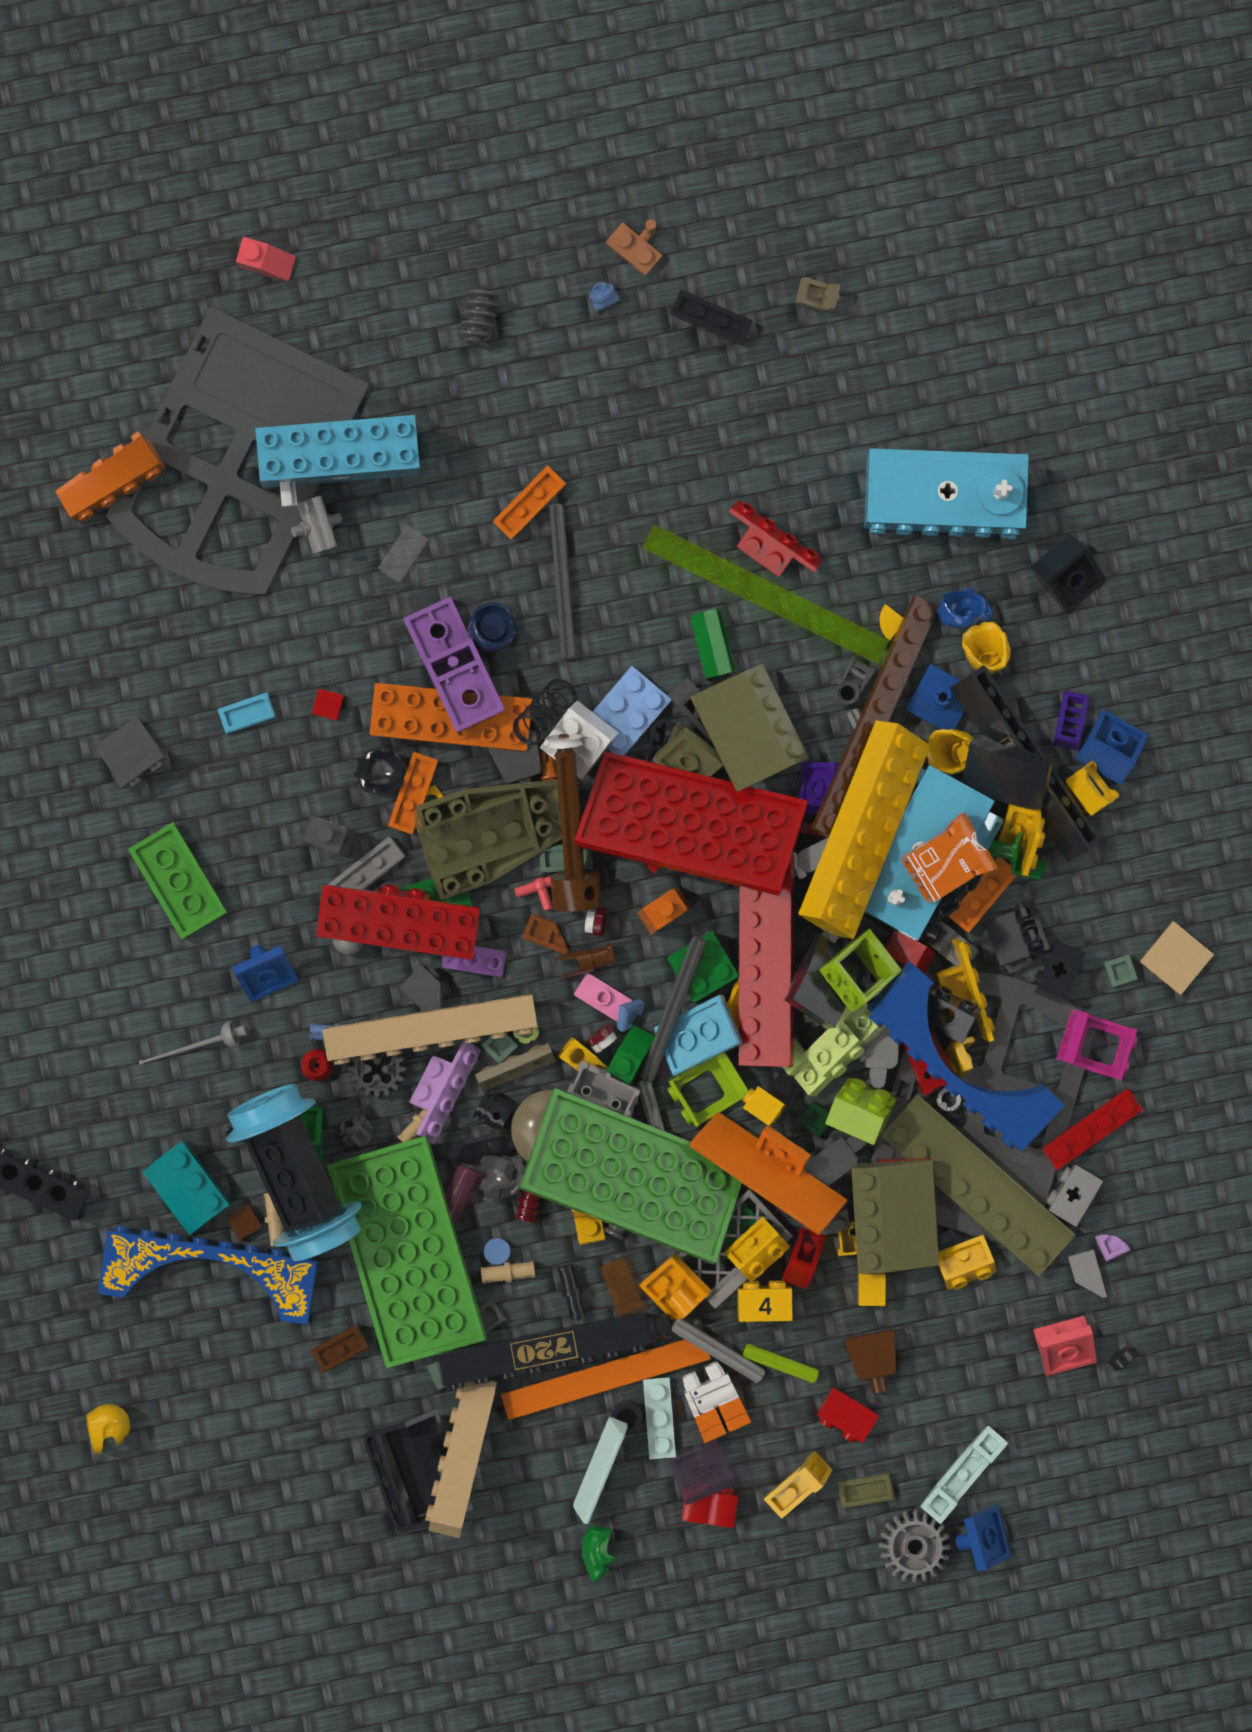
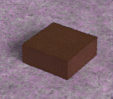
M250 1204L226 1218L239 1241L263 1227Z

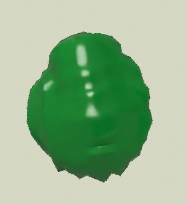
M589 1526L581 1541L583 1544L581 1555L586 1570L593 1582L600 1581L609 1571L607 1564L615 1559L613 1554L607 1552L610 1535L614 1531L612 1528Z

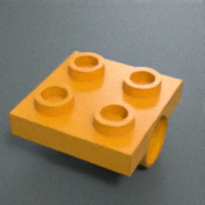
M676 1253L669 1257L639 1285L667 1313V1316L674 1323L679 1318H685L711 1292L709 1287Z

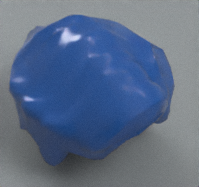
M968 587L965 591L958 589L944 594L937 614L943 624L949 627L970 628L982 621L987 622L991 620L992 608L987 599L977 594L972 587Z

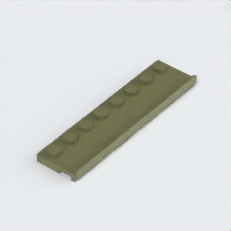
M918 1094L914 1096L910 1103L880 1135L905 1158H932L934 1184L1037 1276H1040L1076 1236Z

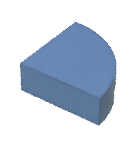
M638 999L621 1004L619 1006L617 1029L622 1032L630 1029L633 1026L631 1023L637 1015L643 1013L645 1002Z

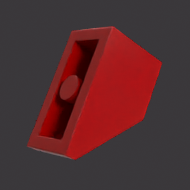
M800 1227L783 1274V1281L807 1289L816 1269L826 1235H818L811 1230Z

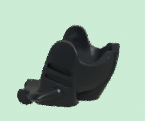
M377 747L367 751L363 758L357 757L356 762L358 765L353 777L358 778L359 785L365 792L380 795L390 794L404 785V774L407 771V767L403 759L391 749ZM370 758L385 761L380 785L366 781Z

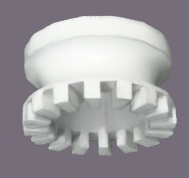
M946 1088L940 1090L937 1095L938 1106L945 1111L957 1109L961 1102L960 1094L956 1097L955 1104L947 1107V1104L941 1101V1097L948 1090Z

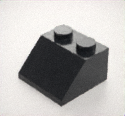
M1070 533L1030 567L1040 584L1067 614L1107 580L1087 547Z

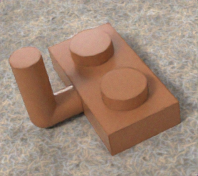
M652 219L646 221V228L640 235H637L622 222L606 241L607 246L645 277L662 258V254L647 243L656 232V222Z

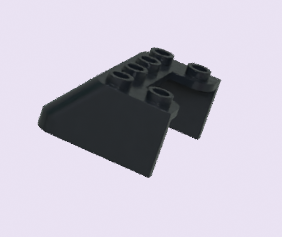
M437 1409L411 1415L373 1429L364 1435V1446L391 1521L400 1532L429 1527L430 1521H426L425 1518L428 1506H434L436 1497L431 1496L435 1480L440 1481L442 1472L437 1471L439 1458L437 1456V1449L431 1439L439 1436L443 1430V1420ZM470 1498L466 1512L473 1509Z

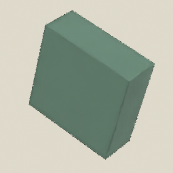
M1129 954L1103 963L1111 988L1137 980Z
M507 1034L506 1037L491 1039L490 1036L481 1046L500 1064L519 1045Z

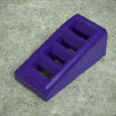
M1064 691L1053 739L1054 746L1071 750L1079 749L1090 696ZM1067 702L1081 704L1082 709L1067 706ZM1065 712L1080 715V718L1065 716ZM1063 723L1075 725L1078 727L1077 729L1063 726ZM1061 734H1066V735H1070V736H1075V738H1074V737H1069V736H1064V735H1061Z

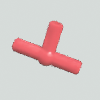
M550 876L545 878L539 877L534 882L515 888L518 898L538 892L543 909L546 911L553 908L547 889L551 887Z

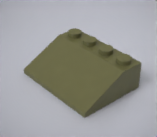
M763 664L746 670L690 697L737 792L786 771L809 758Z
M933 1160L853 1163L852 1183L858 1274L887 1273L938 1266Z

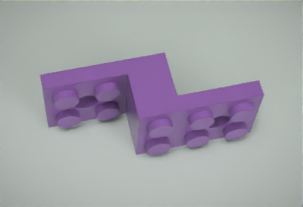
M451 596L403 618L457 733L505 712L472 639L468 637L467 630ZM433 626H443L446 630L445 635L439 639L432 637L430 631ZM467 691L475 692L478 696L476 703L472 705L465 704L462 701L463 694Z

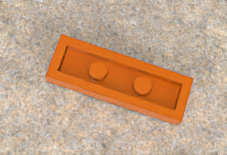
M547 465L492 522L512 541L566 486V483Z
M413 752L404 777V785L401 786L388 827L413 835L416 828L415 807L425 802L439 760Z
M997 857L994 860L998 869L984 873L976 889L968 892L960 901V908L948 916L967 933L972 930L1017 876L1011 874V865L1002 858Z

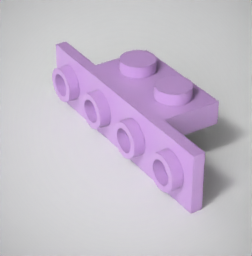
M463 1040L452 1063L433 1055L409 1101L414 1106L427 1111L416 1134L420 1137L427 1136L432 1144L435 1143L473 1066L477 1062L481 1050L473 1044L465 1043V1040Z

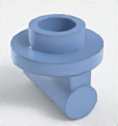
M605 282L593 286L589 294L596 312L620 301L613 285L606 284Z

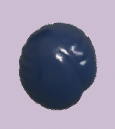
M490 602L477 607L468 622L469 639H472L477 649L487 653H497L504 650L512 643L516 636L511 611L507 606L498 602Z

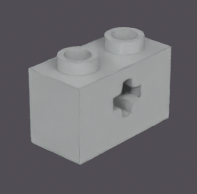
M1073 1164L1071 1168L1067 1166L1059 1178L1062 1184L1057 1191L1055 1189L1052 1190L1046 1203L1049 1204L1047 1207L1048 1211L1077 1227L1103 1181ZM1076 1187L1078 1198H1072L1068 1201L1069 1195L1066 1193L1067 1190H1073Z

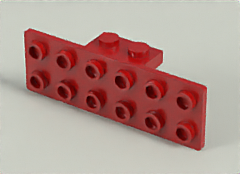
M325 884L322 887L317 936L471 960L474 957L480 908L430 900L431 894H425V890L410 888L409 891L399 890V886L384 884L383 887H379L376 892Z

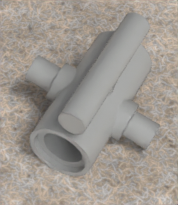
M322 496L297 503L302 521L299 525L291 527L293 537L307 536L313 554L336 547L337 543L332 528H334V525L342 523L341 515L339 513L333 515L327 513Z

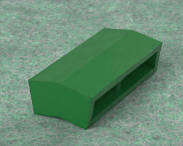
M716 608L690 615L705 680L735 673L736 668L721 609Z

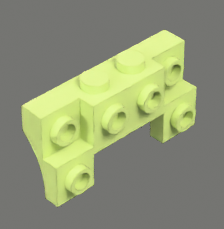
M867 1003L853 1012L846 1006L836 1027L827 1029L807 1050L796 1039H793V1067L782 1068L788 1075L793 1076L809 1096L816 1097L834 1078L841 1076L846 1071V1066L852 1060L859 1058L865 1052L864 1048L886 1027L883 1025L879 1028L869 1018L872 1013L866 1008L868 1006Z

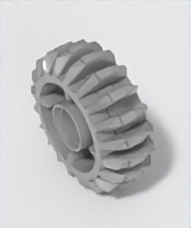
M914 1509L912 1512L913 1518H909L907 1511H903L904 1520L900 1521L898 1516L895 1515L893 1516L896 1522L895 1526L888 1522L885 1524L891 1532L890 1534L886 1532H881L880 1534L882 1538L887 1539V1542L879 1543L880 1548L887 1549V1551L880 1553L882 1559L890 1557L884 1565L886 1568L895 1565L892 1570L894 1576L903 1571L901 1574L903 1581H906L908 1574H911L912 1582H917V1574H921L922 1580L927 1581L925 1572L930 1571L931 1575L935 1577L937 1575L933 1569L935 1565L939 1569H944V1565L939 1561L940 1558L949 1560V1555L942 1552L943 1550L951 1549L950 1544L942 1543V1541L950 1538L949 1534H940L945 1529L944 1524H939L935 1527L937 1521L933 1518L927 1521L929 1515L927 1512L924 1511L922 1517L918 1518V1510ZM917 1539L922 1542L921 1549L915 1553L908 1550L909 1542Z

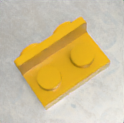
M762 1216L724 1253L750 1282H753L780 1258L790 1246Z
M984 1235L938 1252V1266L947 1290L961 1289L968 1282L976 1279H987L997 1271Z

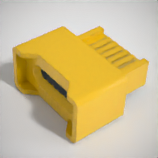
M1094 760L1066 779L1068 784L1066 787L1084 814L1088 812L1093 816L1119 797L1117 791L1109 789L1097 773V764Z

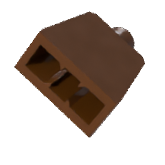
M887 1329L843 1338L859 1381L869 1379L872 1393L887 1391L885 1376L896 1373L894 1330Z

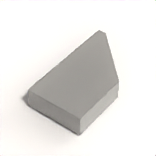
M1094 1250L1067 1256L1074 1282L1102 1298L1107 1297Z

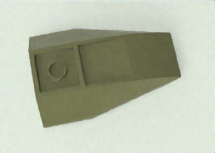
M557 779L464 789L415 807V823L426 865L441 900L493 882L562 839Z

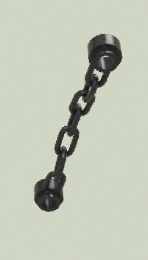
M991 808L989 811L1004 819L1006 814L998 808ZM982 874L978 875L971 888L970 884L964 883L962 890L956 897H950L937 907L936 918L933 923H927L921 936L925 937V941L933 945L936 944L944 926L939 924L941 918L948 917L960 908V900L967 892H972L976 889ZM953 901V905L956 906L944 914V909L941 908Z

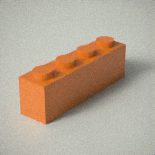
M139 431L131 436L133 441L125 446L120 444L115 447L112 457L97 460L92 464L91 472L88 474L87 472L79 473L55 491L70 518L76 522L89 520L94 516L93 512L100 508L112 506L117 501L116 498L124 493L128 495L135 492L139 488V484L146 480L152 481L161 475V471L166 469L152 443Z

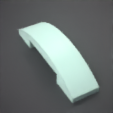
M987 1426L946 1471L920 1507L941 1524L956 1507L959 1499L989 1463L996 1459L1008 1442L991 1427Z

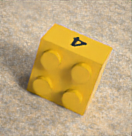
M783 1280L769 1281V1285L759 1286L758 1281H744L743 1286L737 1288V1318L739 1322L793 1321L791 1286L786 1285V1282Z

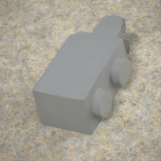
M887 1027L864 1048L865 1052L860 1056V1062H864V1067L869 1068V1084L876 1089L884 1087L887 1068L892 1069L898 1064V1044L888 1036L890 1030Z

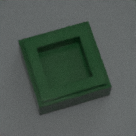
M813 1101L798 1123L820 1138L829 1126L825 1124L829 1112Z

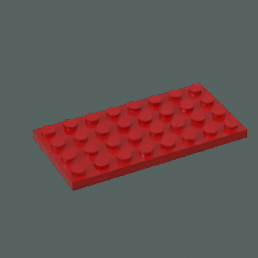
M605 751L574 842L576 846L780 896L808 807V801L754 787H747L737 792L733 783Z

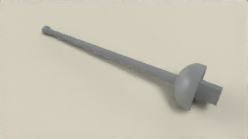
M229 1021L222 1026L221 1035L146 1060H140L139 1064L144 1065L146 1062L222 1040L229 1047L239 1046L238 1038L246 1036L247 1031L244 1025L235 1028L233 1023Z

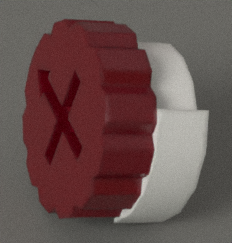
M606 908L589 909L585 921V932L593 933V936H603L607 921Z
M610 1023L605 1024L588 1037L587 1041L595 1053H599L616 1040L617 1036L614 1034V1028Z

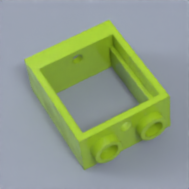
M870 929L853 939L819 969L826 981L832 986L851 1012L867 1003L902 971ZM853 950L877 980L864 993L840 964Z

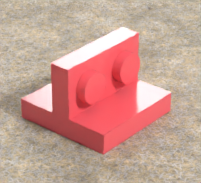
M1084 1316L1033 1329L1046 1376L1097 1363L1093 1333L1090 1325H1087Z

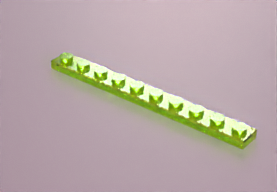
M653 525L642 547L643 550L876 665L889 640L656 525Z

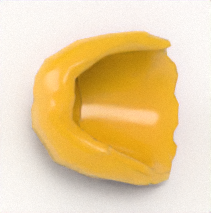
M982 622L979 625L968 628L967 632L963 634L962 647L966 659L973 669L976 670L984 665L990 675H993L995 672L1001 671L1006 667L1010 660L1011 649L1006 633L1002 632L996 623Z
M955 729L935 730L927 740L928 744L931 745L926 756L928 764L947 775L963 773L970 741L974 740V737L967 732Z

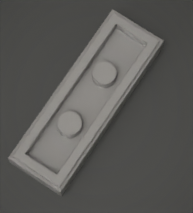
M389 836L328 885L365 890L406 858V856L391 836Z

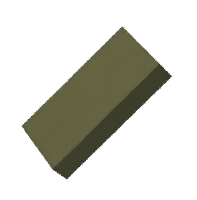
M889 1473L837 1481L842 1509L894 1500Z

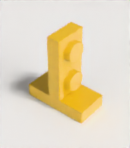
M814 1451L799 1468L768 1493L764 1500L782 1519L812 1492L816 1493L830 1476L832 1469Z

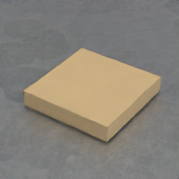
M1172 921L1139 962L1177 994L1181 995L1214 954Z

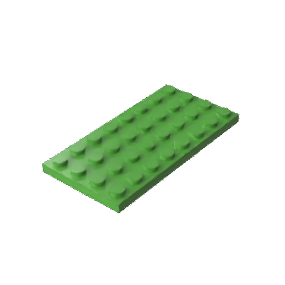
M554 1088L551 1092L519 1189L715 1264L742 1182L692 1149L690 1141Z
M423 1136L328 1164L327 1168L334 1192L340 1205L356 1201L362 1204L361 1209L355 1215L361 1231L351 1238L349 1243L386 1368L486 1340V1332L428 1137Z

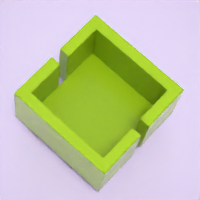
M848 1077L834 1099L825 1124L874 1145L887 1125L897 1098L891 1096L885 1090L868 1086L860 1079Z

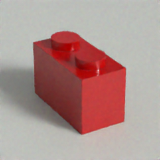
M832 1386L816 1412L821 1417L819 1420L821 1424L831 1430L835 1426L844 1431L841 1436L854 1444L857 1440L861 1443L864 1442L879 1417L878 1413Z

